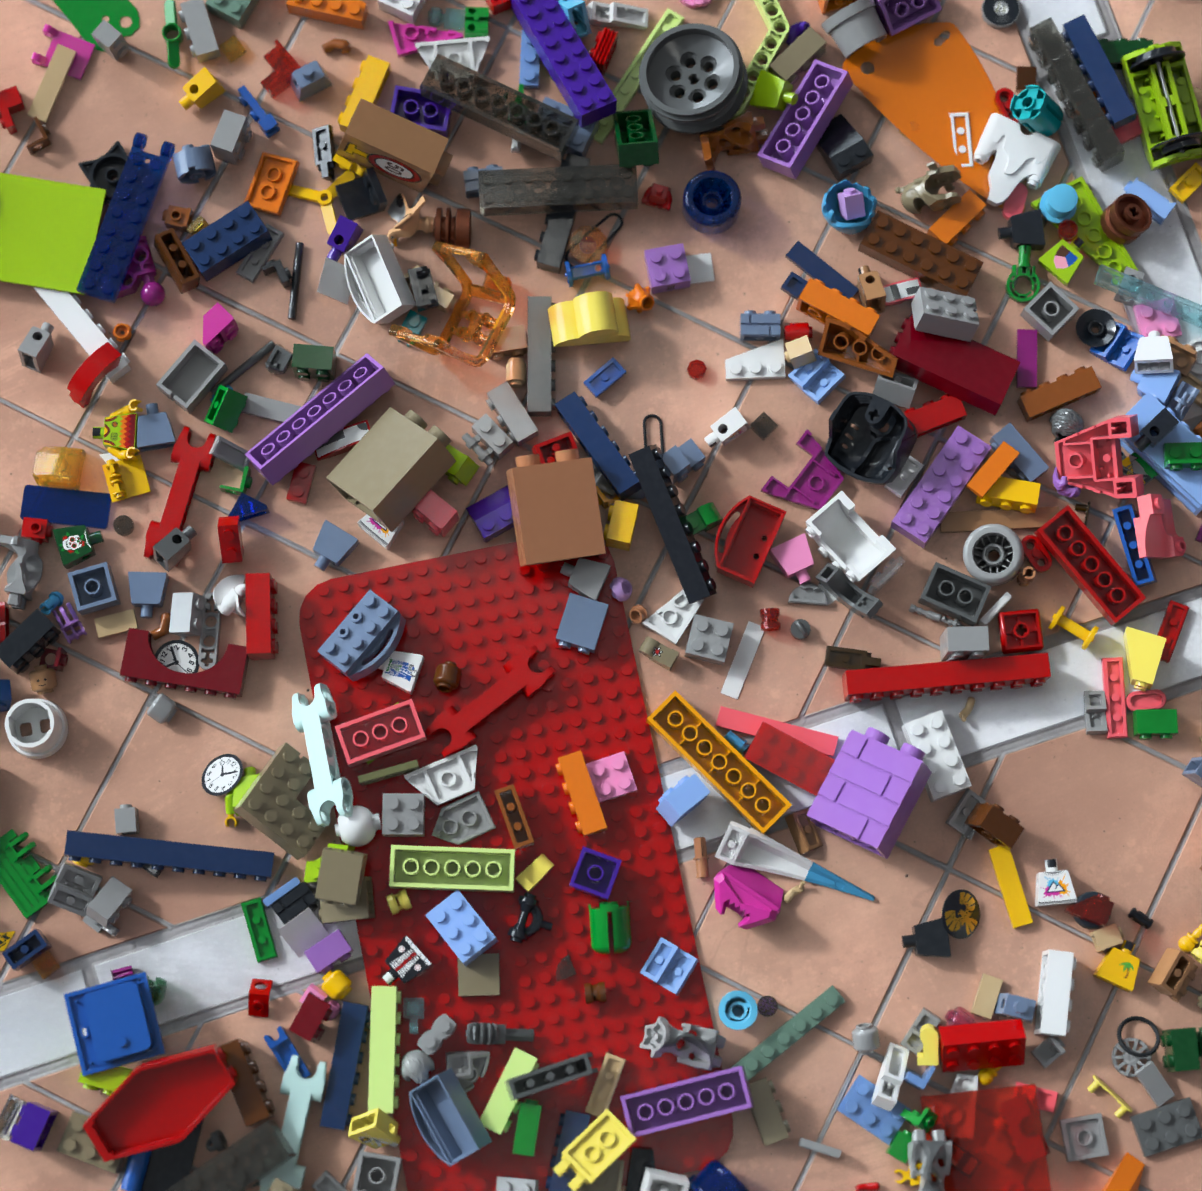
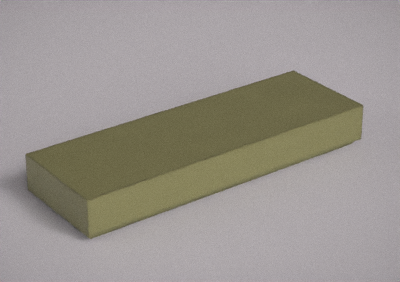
M413 760L360 775L358 780L360 785L364 786L420 769L418 761Z

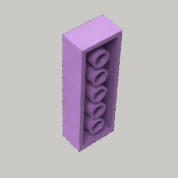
M816 59L814 60L795 92L798 95L797 103L795 105H787L757 155L763 167L796 180L853 85L848 71Z
M958 425L900 508L890 527L924 549L965 490L969 481L990 454L992 447Z
M744 1066L620 1096L628 1131L634 1137L754 1107Z

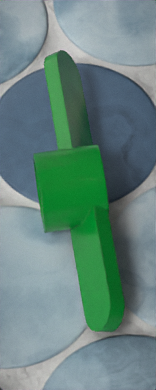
M166 0L164 3L166 25L162 28V36L167 44L168 65L172 69H177L180 66L179 45L183 41V34L179 25H177L175 0ZM170 31L179 32V35L174 39L166 38Z

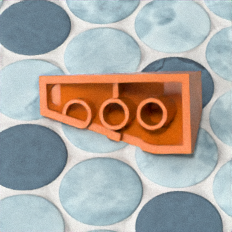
M1126 1152L1101 1191H1138L1145 1164Z

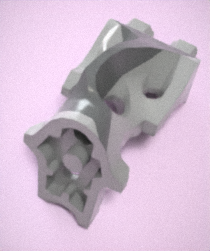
M658 1017L654 1024L645 1025L644 1039L640 1043L639 1048L651 1050L652 1058H659L662 1053L667 1052L677 1056V1062L697 1069L712 1070V1068L721 1067L722 1059L720 1056L715 1055L716 1048L723 1049L726 1038L718 1035L719 1031L682 1023L683 1031L671 1026L663 1017ZM689 1031H695L697 1036L689 1033ZM679 1040L685 1042V1045L681 1048L677 1047ZM690 1053L694 1054L695 1058L693 1060L689 1059Z
M914 1130L912 1132V1141L907 1144L911 1179L920 1176L918 1191H945L944 1177L950 1173L952 1141H946L944 1130H933L931 1132L932 1140H926L925 1130ZM938 1159H943L944 1167L939 1166ZM917 1160L922 1162L921 1170L916 1168ZM931 1173L936 1177V1182L931 1180Z

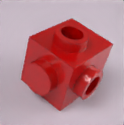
M24 517L21 537L40 543L39 545H42L43 542L49 543V537L52 538L53 526H51L48 519Z

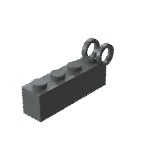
M592 1052L584 1053L504 1081L510 1100L514 1101L599 1072L598 1068H591L588 1057L593 1056Z

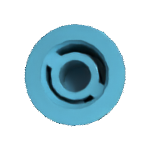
M1058 184L1047 190L1041 197L1039 205L1042 216L1052 223L1069 221L1077 210V192L1072 186L1067 184Z
M738 990L729 992L722 998L718 1011L724 1025L730 1029L743 1030L751 1026L756 1020L758 1008L756 1001L750 994Z

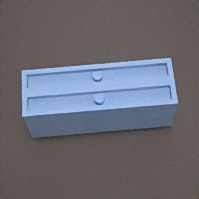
M1147 392L1126 414H1137L1139 432L1159 412L1166 408L1160 403L1161 400L1155 394ZM1168 407L1166 408L1174 417L1176 416L1173 410ZM1179 421L1176 428L1154 448L1149 445L1143 452L1134 445V442L1141 437L1140 434L1131 438H1120L1121 447L1130 455L1136 452L1158 474L1155 479L1195 516L1202 510V470L1192 471L1191 468H1183L1181 471H1171L1170 468H1164V443L1202 442V438L1199 435H1194L1190 431L1188 424ZM1154 430L1150 431V434L1152 436L1157 435V433Z

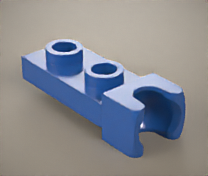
M244 85L238 89L239 101L244 107H249L251 117L255 122L258 121L260 129L265 136L270 138L276 134L280 128L277 126L279 124L271 113L267 115Z
M279 1026L277 1028L279 1033L278 1040H273L270 1035H265L264 1039L285 1072L292 1055H300L284 1027ZM300 1056L298 1070L303 1078H307L312 1074Z

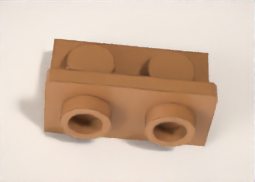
M1168 336L1173 355L1174 369L1179 370L1181 376L1187 378L1198 359V352L1193 346L1189 344L1183 345L1176 338Z

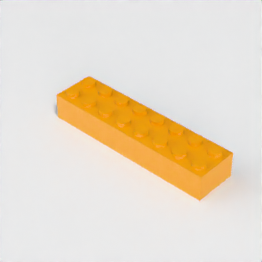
M676 690L647 718L646 722L755 830L765 834L792 806Z

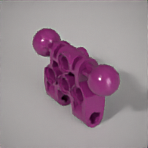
M126 210L120 217V227L124 232L129 233L130 239L126 240L116 233L97 239L93 257L100 264L113 261V265L116 268L115 273L99 280L104 300H114L134 294L138 290L141 281H143L144 285L140 293L142 301L149 306H158L165 298V290L154 279L157 271L147 237L141 234L144 226V217L139 211ZM121 242L122 246L119 249H115V245ZM141 255H146L145 260L138 261ZM122 261H128L126 266L120 267ZM127 279H133L130 285H125Z

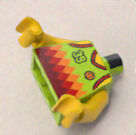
M132 399L128 405L111 413L109 417H105L104 427H93V439H103L104 447L119 460L132 459L138 461V458L135 457L140 452L137 448L138 414L135 412L143 411V408L137 407L142 402L141 400Z

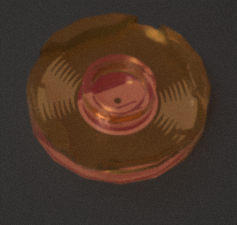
M591 225L581 226L570 235L568 242L569 252L573 259L582 264L600 261L601 254H606L607 238L597 227Z

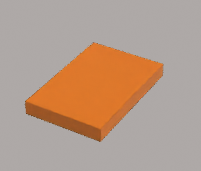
M262 152L244 203L248 201L254 210L281 216L300 165L299 161Z

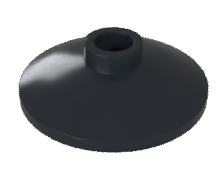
M1100 309L1084 312L1076 324L1078 338L1090 347L1107 345L1113 339L1116 332V324L1113 317ZM1097 328L1099 332L1093 333L1092 329Z

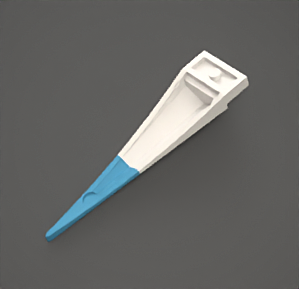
M732 820L715 854L716 858L735 866L804 880L871 901L875 900V897L754 828H747Z

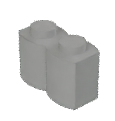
M447 1014L439 1016L433 1023L431 1030L426 1031L420 1037L417 1045L427 1055L436 1053L442 1046L443 1040L449 1038L455 1032L457 1024Z

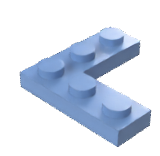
M522 30L519 84H523L524 88L539 89L540 57L526 33Z

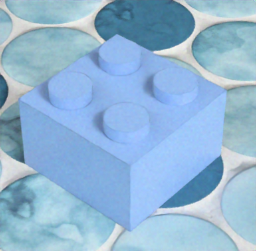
M695 773L691 777L686 775L674 788L671 787L658 800L660 804L656 807V810L672 827L701 804L710 794V791Z

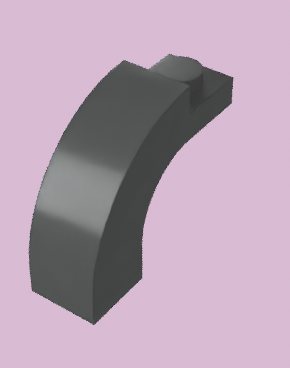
M829 562L815 577L832 596L862 618L867 617L871 619L883 606L880 599L861 590L849 580L839 567Z

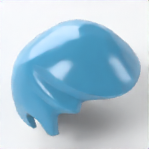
M846 179L838 184H834L824 194L822 214L827 223L837 231L850 235L857 234L866 229L871 223V218L875 216L877 198L871 195L869 187L862 186L857 182L852 184ZM855 188L862 192L866 216L851 220L841 217L837 193L844 192V189Z

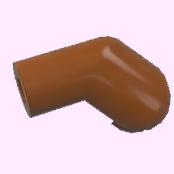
M335 38L321 45L325 54L335 49H340L343 54L351 51L350 43L343 39Z

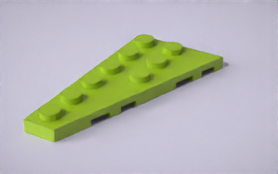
M1081 176L1067 184L1072 186L1078 195L1077 210L1074 216L1064 223H1050L1070 241H1073L1076 236L1083 240L1085 245L1081 250L1120 284L1126 267L1138 269L1124 245L1113 242L1104 233L1100 223L1103 210ZM1041 198L1031 202L1030 206L1035 210L1040 209Z

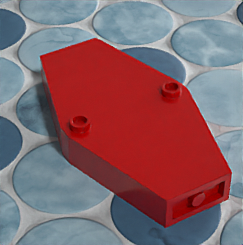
M213 1044L143 1062L135 1067L82 1126L103 1161L106 1162L176 1144L185 1139L237 1082L236 1077L238 1074L232 1065L229 1066L225 1060L227 1056L224 1050Z

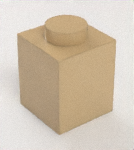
M807 335L785 343L787 349L784 352L787 363L792 362L794 369L817 361Z
M1116 923L1089 933L1097 952L1123 943V931L1120 926L1117 927Z

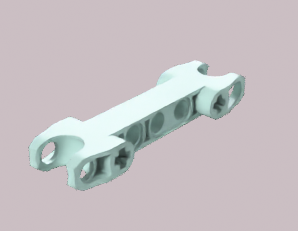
M319 683L314 687L315 697L310 705L305 695L300 693L293 694L292 717L295 728L305 734L315 789L310 790L307 794L309 808L317 825L326 827L330 824V811L334 805H336L340 816L346 818L352 816L353 793L349 780L345 777H340L330 725V720L337 717L336 705L327 685Z
M292 1055L288 1068L283 1075L280 1089L281 1094L289 1095L279 1143L275 1159L266 1157L264 1159L260 1174V1191H269L275 1178L297 1189H301L306 1167L297 1165L311 1101L321 1103L324 1095L327 1062L320 1061L315 1075L311 1078H303L298 1070L300 1056Z

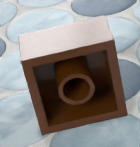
M988 802L985 804L977 803L964 822L995 846L1012 849L1025 829L1019 825L1020 821L1017 818L1003 813L1004 809L995 803L991 805Z

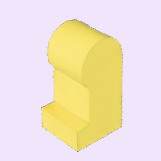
M541 854L515 879L530 893L554 867V864L544 854Z
M925 1024L920 1029L923 1053H917V1065L938 1066V1030L933 1024Z

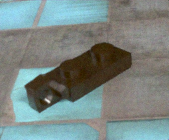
M827 646L824 667L846 670L880 668L881 658L871 657L872 653L865 650Z

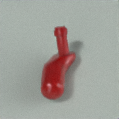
M878 1182L856 1185L855 1188L856 1191H877L880 1189V1184Z

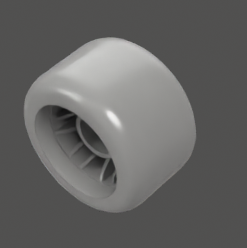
M987 524L975 529L968 536L963 547V560L967 571L974 579L991 586H999L1010 582L1019 574L1024 563V549L1020 538L1013 530L1001 524ZM997 551L1000 554L997 561L989 560L988 555L990 552Z

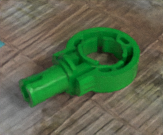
M1025 245L1019 246L1018 264L1012 265V273L1007 278L1005 284L1008 296L1019 303L1031 301L1040 289V280L1035 273L1036 266L1031 267L1030 264L1031 246L1025 247ZM1023 277L1031 282V291L1034 290V285H1036V289L1031 297H1027L1032 293L1031 291L1027 294H1020L1015 290L1012 293L1010 283L1011 289H1014L1015 280Z

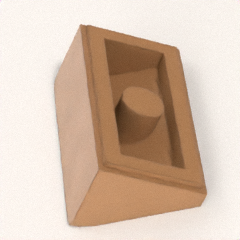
M808 808L785 817L800 855L823 846L815 824L807 817Z

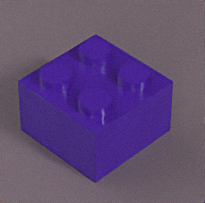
M583 846L569 887L608 901L622 860Z
M37 1102L24 1104L19 1113V1116H21L20 1121L11 1130V1142L31 1151H41L59 1112Z

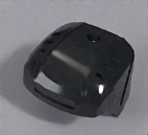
M851 392L843 398L829 418V438L824 454L835 467L847 475L870 484L884 485L893 482L900 474L917 441L918 434L912 422L892 402L867 392ZM886 423L889 424V429L886 432H880V429ZM854 424L859 430H855L851 425ZM846 434L851 435L853 440H850ZM842 444L847 445L848 448L845 449V448L842 446Z

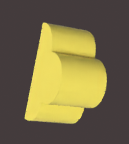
M595 291L585 293L571 301L560 302L548 308L554 347L630 341L631 339L625 301L622 298L612 297L610 292Z

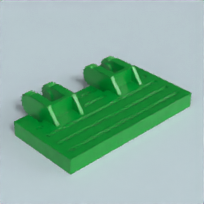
M11 829L0 837V884L24 917L29 919L49 904L47 900L51 890L47 892V889L54 884L57 875L52 876L42 884L39 879L51 872L53 869L52 865L49 864L42 869L31 854L23 859L37 845L35 842L29 843L18 852L15 847L25 841L29 834L24 832L18 836Z

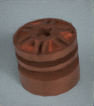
M437 207L433 221V238L436 249L442 248V240H445L446 249L450 248L451 240H455L456 249L470 250L471 208H458L456 217H452L450 208H447L446 216H443V208Z

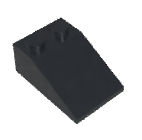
M842 114L831 120L816 145L837 181L870 164L874 156L865 140Z

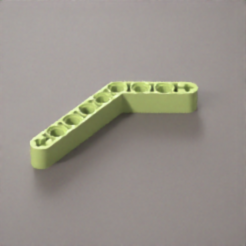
M754 0L768 32L746 69L748 77L755 76L758 78L760 69L768 71L769 65L776 59L788 37L789 23L778 0ZM774 11L777 15L770 16L768 12ZM783 28L785 31L779 33L776 31V29ZM773 44L776 47L774 49H770L766 45ZM764 60L766 64L760 65L757 61ZM748 79V96L745 97L740 109L729 121L746 112L756 81Z

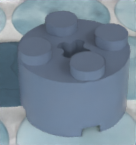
M192 144L184 145L181 151L172 155L180 183L195 184L199 183L200 178L205 177L206 181L216 175V167L210 145L206 144L194 147Z

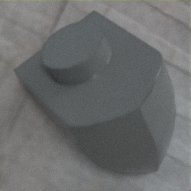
M276 344L268 360L265 362L267 370L272 374H284L292 361L293 353Z

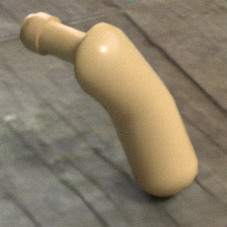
M968 697L965 708L959 713V717L963 722L966 721V718L973 710L975 698Z
M804 880L800 882V885H796L783 897L785 903H790L795 895L804 891Z

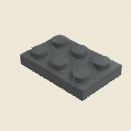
M1190 1097L1130 1117L1144 1157L1202 1138V1130Z

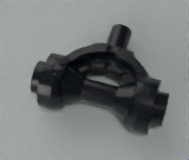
M525 892L524 896H519L518 904L520 905L521 913L518 923L513 927L511 926L507 934L511 936V941L522 944L523 940L527 941V938L534 935L540 928L551 931L553 923L542 920L543 915L538 905L539 901L536 900V896ZM531 912L533 920L532 923L528 927H526L525 924L528 915Z

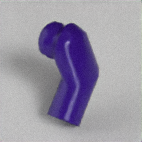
M801 21L792 25L786 44L791 45L798 36L810 27V24L806 21Z

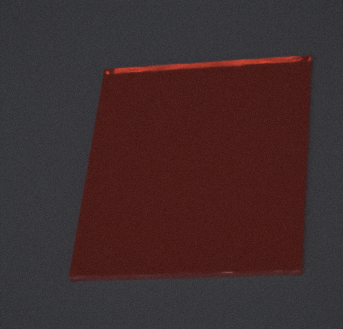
M1031 1083L1028 1085L929 1096L923 1095L920 1097L922 1113L927 1107L938 1115L934 1126L926 1133V1140H932L931 1132L933 1130H944L946 1141H952L950 1173L944 1177L945 1191H1052L1036 1084ZM941 1158L938 1159L940 1167H944V1162ZM931 1173L932 1181L936 1182V1177Z

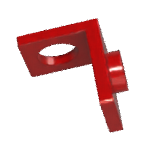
M252 979L248 993V1016L269 1017V1001L273 980ZM263 984L267 987L265 989H257L255 986Z

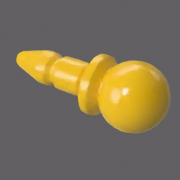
M1202 924L1193 934L1188 932L1187 936L1180 938L1178 942L1180 950L1190 952L1194 949L1195 944L1199 943L1197 938L1202 935Z
M1002 1067L980 1070L977 1074L978 1082L982 1085L991 1084L994 1077L998 1076L997 1072Z

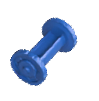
M601 254V261L570 266L568 261L564 262L565 277H567L569 288L573 287L574 280L604 275L606 280L610 279V264H608L606 254ZM596 265L601 266V270L599 272L595 270Z

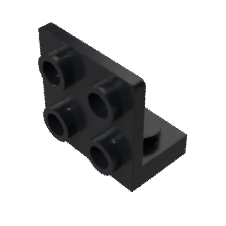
M374 167L367 168L362 178L335 186L345 215L352 221L385 211L387 199Z

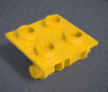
M141 454L135 456L138 458V461L132 459L114 461V459L106 461L107 464L102 465L112 503L151 492Z

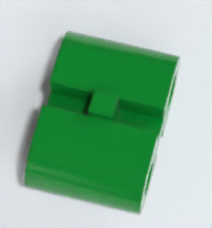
M465 7V38L488 36L489 7Z

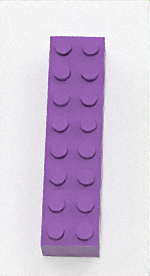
M366 353L245 453V455L257 471L269 483L274 485L281 481L287 473L295 469L305 458L311 456L322 444L328 442L334 434L341 431L352 419L358 417L364 409L372 405L381 395L388 392L395 385V382L385 368Z

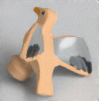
M399 193L392 202L388 214L397 224L388 231L387 236L395 247H397V238L412 237L417 230H423L426 234L433 233L434 217L425 216L424 218H419L420 210L427 201L424 196L411 209L408 208L405 196L402 193Z

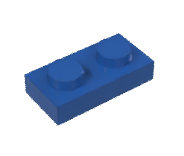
M612 357L586 379L583 384L598 398L624 376L626 370Z

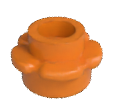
M119 323L113 329V336L119 342L129 340L132 336V328L128 324Z

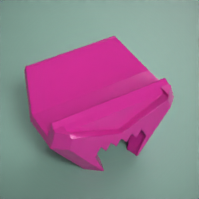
M730 864L719 871L714 877L715 908L721 915L725 914L726 908L737 912L743 918L738 923V927L747 930L776 920L780 912L784 890L754 869Z

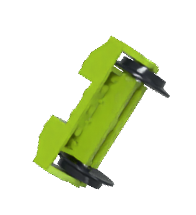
M1170 41L1161 45L1153 44L1146 49L1143 48L1126 54L1121 59L1129 98L1134 100L1142 130L1140 138L1151 171L1172 164L1202 158V119L1184 57L1185 51H1183L1180 41ZM1152 152L1161 153L1164 158L1156 160Z

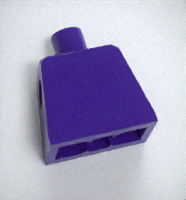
M340 215L327 241V244L331 247L327 258L338 262L342 254L355 246L364 230L357 223Z

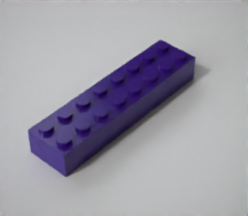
M511 0V10L580 127L583 128L615 114L617 100L557 0Z

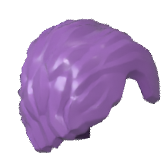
M1055 467L1052 477L1057 492L1069 498L1078 497L1081 489L1068 485L1067 476H1062L1061 480H1059L1057 467Z

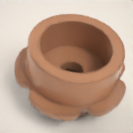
M638 604L631 608L629 617L632 622L639 624L648 618L646 608Z

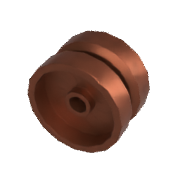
M1123 194L1103 211L1100 223L1109 239L1115 243L1125 245L1135 241L1140 234L1149 228L1152 223V213L1146 202L1139 196Z

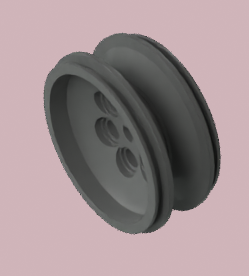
M690 23L673 27L662 33L652 42L641 61L639 84L647 106L652 110V115L658 122L679 133L701 134L721 127L737 113L746 97L748 75L741 52L729 35L713 26Z

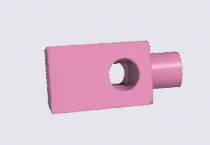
M805 533L770 549V556L787 579L796 575L800 585L811 581L807 570L813 567L814 562Z

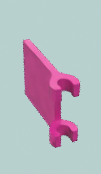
M45 24L43 28L44 35L53 39L45 57L33 52L31 57L32 63L48 68L55 49L60 44L77 52L67 75L81 81L95 44Z

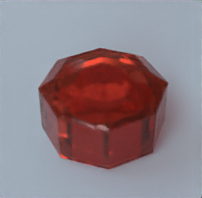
M696 359L689 363L687 373L690 378L699 380L704 378L707 368L703 361Z

